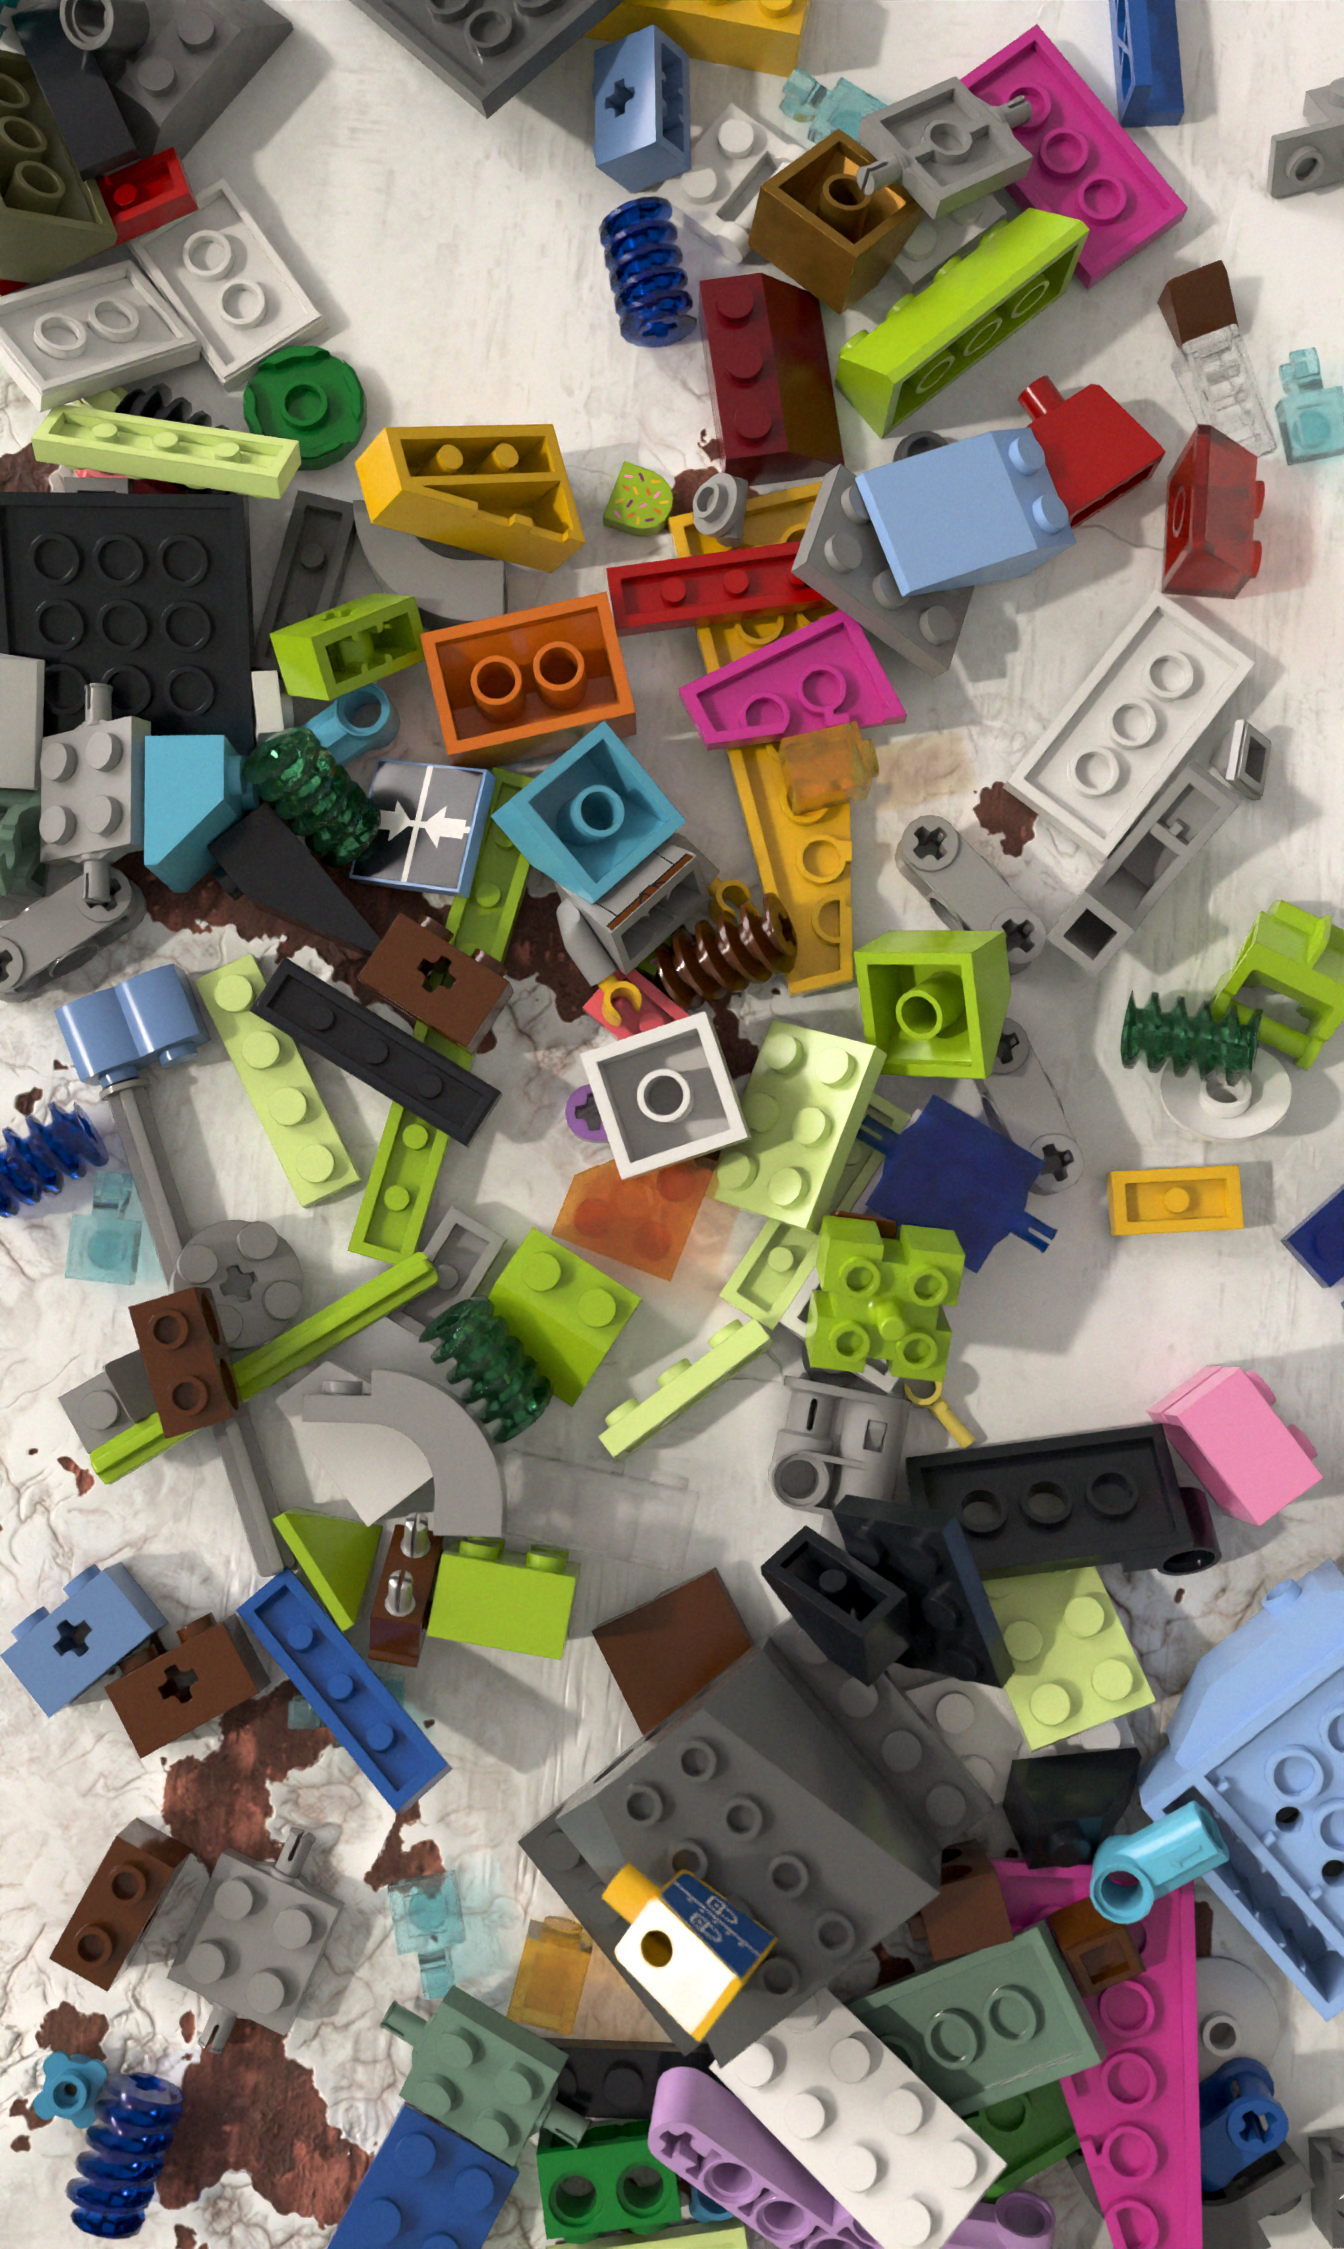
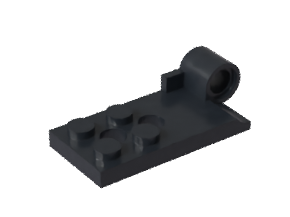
M1162 1423L905 1458V1470L912 1506L956 1513L981 1581L1121 1563L1123 1573L1157 1569L1158 1572L1165 1575L1182 1576L1209 1569L1222 1558L1206 1495L1198 1488L1179 1487ZM1050 1493L1057 1496L1063 1502L1065 1509L1057 1516L1042 1517L1030 1509L1028 1501L1036 1494ZM983 1501L993 1505L998 1510L1000 1516L990 1525L978 1526L970 1523L964 1517L963 1510L973 1502Z

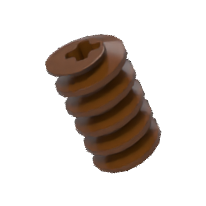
M769 892L764 895L763 907L765 914L762 916L755 905L747 901L740 906L742 924H738L731 912L725 910L717 916L719 933H716L713 926L703 919L695 925L697 942H694L692 936L685 929L680 928L673 933L674 951L664 942L655 949L656 965L667 993L679 1006L686 1010H695L705 1003V999L707 1001H719L727 994V991L739 993L744 991L750 982L753 984L765 983L771 978L772 972L776 975H786L792 971L797 956V935L784 905L775 893Z

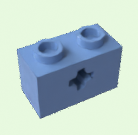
M655 24L595 50L592 95L595 102L593 153L596 167L630 193L691 170L689 54Z
M122 1562L103 1571L96 1564L88 1567L63 1588L69 1599L51 1614L43 1606L11 1631L18 1641L3 1652L0 1657L48 1718L72 1704L114 1669L118 1663L126 1659L169 1623ZM86 1622L92 1631L85 1637V1643L78 1646L72 1636L78 1631V1625Z

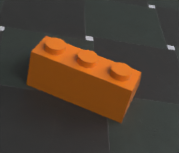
M607 591L420 634L451 766L489 769L567 751L603 721L608 724L619 739L637 735L635 707Z

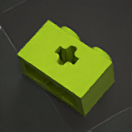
M370 593L270 633L284 684L290 696L331 701L425 660L420 634L424 633L415 596Z

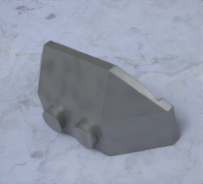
M144 0L149 13L150 29L143 47L131 55L94 51L96 60L141 157L100 176L104 178L171 147H174L182 161L294 30L292 22L263 0Z

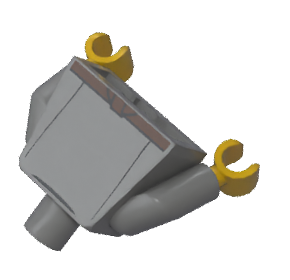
M673 833L593 904H590L556 881L554 883L561 899L556 915L564 947L589 985L592 987L598 984L604 993L601 1005L604 1019L611 1025L618 1027L622 1023L618 1011L610 1003L613 998L621 996L627 998L637 1013H639L641 1007V993L639 989L630 982L618 981L613 972L618 969L623 974L628 975L710 899V896L712 899L708 904V914L710 919L717 925V916L725 910L731 912L735 919H737L736 912L733 908L727 906L723 900L733 902L739 909L742 903L750 902V892L744 883L732 879L722 882L717 877L720 870L686 837L679 833Z

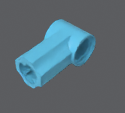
M370 683L336 698L331 706L273 747L301 787L309 793L367 751L379 750L388 746L398 734L400 716L385 691L377 684ZM371 703L381 705L380 718L373 726L368 728L354 727V716L361 706Z
M1194 1800L1132 1835L1117 1834L1107 1837L1100 1843L1093 1860L1090 1883L1091 1900L1095 1909L1104 1918L1115 1923L1130 1924L1140 1921L1149 1913L1153 1901L1228 1861L1229 1849L1220 1834L1219 1827L1206 1808H1202ZM1115 1871H1127L1133 1874L1139 1882L1130 1886L1119 1885L1113 1882L1107 1875Z

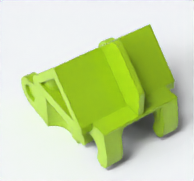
M1283 900L1274 901L1269 906L1267 912H1259L1232 969L1220 976L1205 1008L1202 1020L1212 1025H1216L1220 1021L1293 1057V1064L1295 1066L1308 1070L1316 1060L1324 1042L1331 1038L1344 1019V930L1332 924L1333 916L1326 914L1318 918ZM1258 984L1267 986L1299 1002L1296 1012L1309 1020L1308 1028L1305 1034L1231 998L1237 994L1241 986L1249 989Z

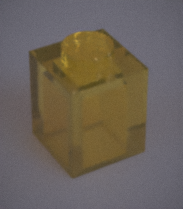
M857 721L781 739L778 759L793 816L866 799L873 783L872 778L879 776V765L874 744L871 739H861Z
M547 1916L544 1922L530 1919L507 2018L512 2021L572 2036L593 1946L592 1937L589 1934L582 1933L583 1926L581 1924L559 1916Z

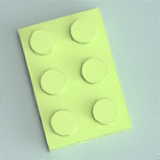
M772 1019L740 1101L752 1139L721 1150L704 1196L716 1202L819 1235L823 1215H826L887 1054L874 1045Z
M1095 1566L982 1581L1015 1668V1672L1007 1681L1003 1690L1030 1754L1152 1706L1156 1702Z

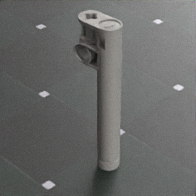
M785 1375L783 1385L790 1388L792 1393L785 1428L777 1431L772 1461L768 1469L769 1485L774 1495L784 1505L796 1510L824 1515L820 1535L848 1553L832 1511L846 1494L887 1502L893 1501L911 1401ZM812 1399H814L811 1422L809 1428H807L806 1426ZM795 1460L810 1462L815 1470L813 1486L801 1495L787 1493L781 1486L780 1476L783 1468Z

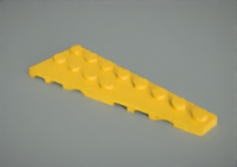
M822 481L747 499L742 545L738 547L720 545L716 538L700 533L695 527L693 512L670 517L668 527L676 558L802 541ZM835 606L694 626L706 675L840 609ZM851 731L725 748L763 896L769 892L777 895L784 905L797 935L798 946L795 966L790 973L784 975L790 998L850 984L853 980L852 841L850 832Z

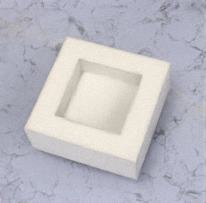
M277 670L251 672L257 723L255 732L256 748L259 752L276 751L273 746L283 740L284 730L294 729L292 696L288 695L287 691L280 692Z

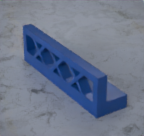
M1109 0L1120 126L1122 128L1179 125L1184 114V99L1175 0Z

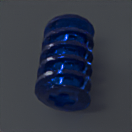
M657 196L641 197L620 205L603 219L599 227L600 243L605 248L604 261L607 269L610 271L609 284L615 294V311L621 317L619 320L620 334L628 343L650 348L668 346L681 341L690 335L697 326V318L685 315L693 307V298L690 293L683 290L688 284V276L685 270L678 267L683 260L682 249L673 244L677 240L678 231L677 227L671 221H668L672 217V204L666 198Z
M54 1100L49 1102L48 1109L51 1123L48 1125L42 1123L32 1113L26 1115L25 1121L29 1135L25 1138H22L9 1126L2 1129L6 1148L0 1151V1216L3 1218H13L20 1210L19 1200L26 1205H36L42 1199V1188L50 1193L59 1192L65 1185L64 1174L73 1180L82 1179L87 1173L86 1160L95 1167H103L108 1163L109 1156L102 1138L87 1113L79 1104L74 1102V1110L68 1113Z
M113 2072L105 2077L103 2086L107 2092L118 2099H100L95 2104L93 2110L95 2116L105 2124L92 2125L86 2130L84 2135L86 2144L95 2151L81 2152L77 2156L74 2164L76 2170L84 2177L71 2179L67 2183L65 2193L67 2198L80 2206L73 2209L70 2216L72 2222L81 2231L96 2237L115 2240L129 2239L138 2235L146 2219L144 2209L148 2208L155 2193L153 2183L159 2179L163 2171V2156L168 2153L174 2140L172 2129L176 2128L183 2114L181 2103L186 2100L185 2093L168 2080L141 2072Z

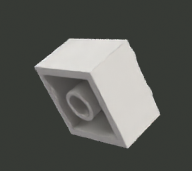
M706 1011L580 1054L621 1180H632L752 1139L712 1018Z

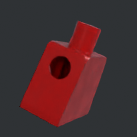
M1043 376L1031 383L1017 399L1033 421L1027 427H1031L1035 439L1044 451L1046 467L1058 497L1067 508L1069 524L1072 530L1152 478L1166 453L1163 447L1100 385L1090 384L1065 400L1050 378Z

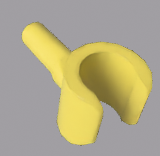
M932 1381L935 1385V1392L932 1396L925 1399L916 1397L912 1393L911 1388L904 1382V1395L907 1400L911 1401L914 1407L927 1408L935 1418L939 1419L963 1449L974 1442L975 1438L941 1396L942 1382Z

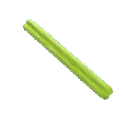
M416 1252L233 1364L243 1402L249 1401L436 1286L440 1278L429 1257L424 1252ZM157 1411L93 1450L89 1455L91 1466L96 1475L105 1484H113L201 1429L165 1439Z

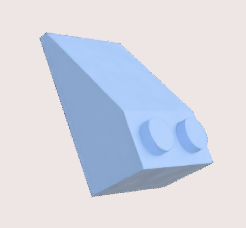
M1031 427L989 431L862 472L855 478L902 597L1025 577L1077 543L1069 524L1067 508L1058 497L1045 464L1044 451L1035 439Z

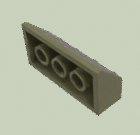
M0 50V280L7 279L37 284L114 246L118 234L95 178L85 182L82 181L27 56Z

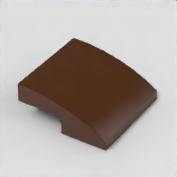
M716 1567L661 1592L653 1600L599 1624L591 1631L643 1736L755 1645Z

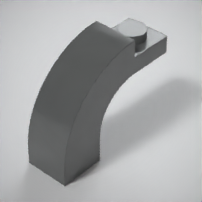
M1285 2140L1278 2148L1264 2154L1236 2174L1225 2187L1215 2192L1205 2193L1201 2191L1203 2249H1268L1272 2247L1258 2221L1268 2215L1278 2216L1289 2212L1301 2201L1302 2194L1316 2187L1303 2163ZM1079 2148L1066 2156V2159L1088 2199L1104 2219L1082 2148Z

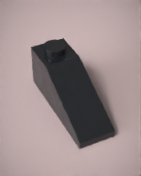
M267 800L207 847L220 864L211 873L234 901L245 895L257 909L367 958L371 957L380 943L381 939Z

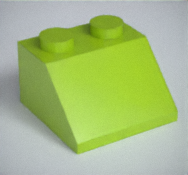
M889 930L854 951L866 1044L878 1047L887 1054L880 1075L987 1079L991 1075L1011 997L1005 931Z
M532 1227L497 1279L466 1337L573 1407L643 1299Z

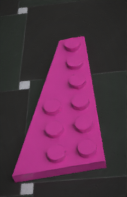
M988 1857L998 1875L1012 1932L1043 1919L1045 1920L1108 2052V2055L1101 2064L1059 2080L1114 2249H1203L1194 1879L1153 1901L1149 1913L1140 1921L1126 1924L1147 1971L1084 1998L1057 1940L1049 1916L1059 1909L1090 1896L1093 1862L1078 1864L1069 1868L1049 1867L1029 1870L1024 1858ZM1115 1871L1107 1875L1113 1882L1119 1885L1130 1886L1139 1882L1133 1874L1127 1871Z

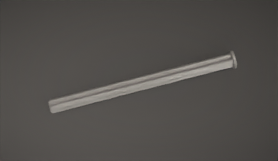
M139 1078L110 1086L100 1091L99 1096L101 1101H108L169 1292L171 1275L175 1269L176 1260L193 1237L146 1093V1089L151 1086L148 1078ZM244 1403L247 1415L212 1425L211 1427L257 1572L261 1577H270L284 1572V1568L287 1566L291 1569L295 1566L296 1559L272 1520L280 1515L281 1512L246 1403Z

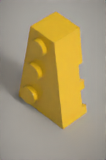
M553 424L385 427L355 461L372 524L547 573L555 571L586 543Z

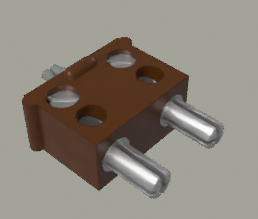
M417 1512L411 1513L406 1517L405 1525H395L370 1615V1644L368 1659L413 1668L418 1667L428 1630L444 1544V1536L433 1535V1531L428 1530V1518L423 1513H421L418 1527L416 1528Z

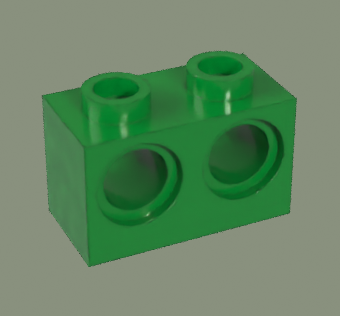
M613 2119L591 2122L577 2148H574L572 2144L547 2129L540 2130L536 2158L546 2240L563 2238L568 2243L582 2244L598 2239L605 2231L630 2228L636 2234H652L664 2230L669 2226L670 2222L682 2221L679 2175L658 2161L650 2152L647 2144L651 2120ZM647 2166L655 2169L661 2178L651 2186L640 2187L633 2184L627 2178V2174L636 2167ZM571 2176H582L587 2178L595 2188L584 2196H573L562 2188L561 2182Z

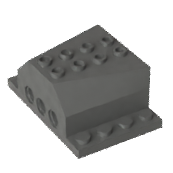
M790 1615L689 1700L524 1833L518 1844L683 2056L686 2057L707 2040L721 2070L937 1897L941 1890L942 1850L994 1809V1801L887 1670L869 1687L865 1686L829 1660L808 1634L800 1628L792 1615ZM628 1862L660 1889L682 1869L692 1872L696 1878L704 1881L725 1897L726 1901L741 1910L751 1920L757 1921L778 1938L744 1987L700 2042L617 1959L615 1949L632 1927V1924L601 1897Z

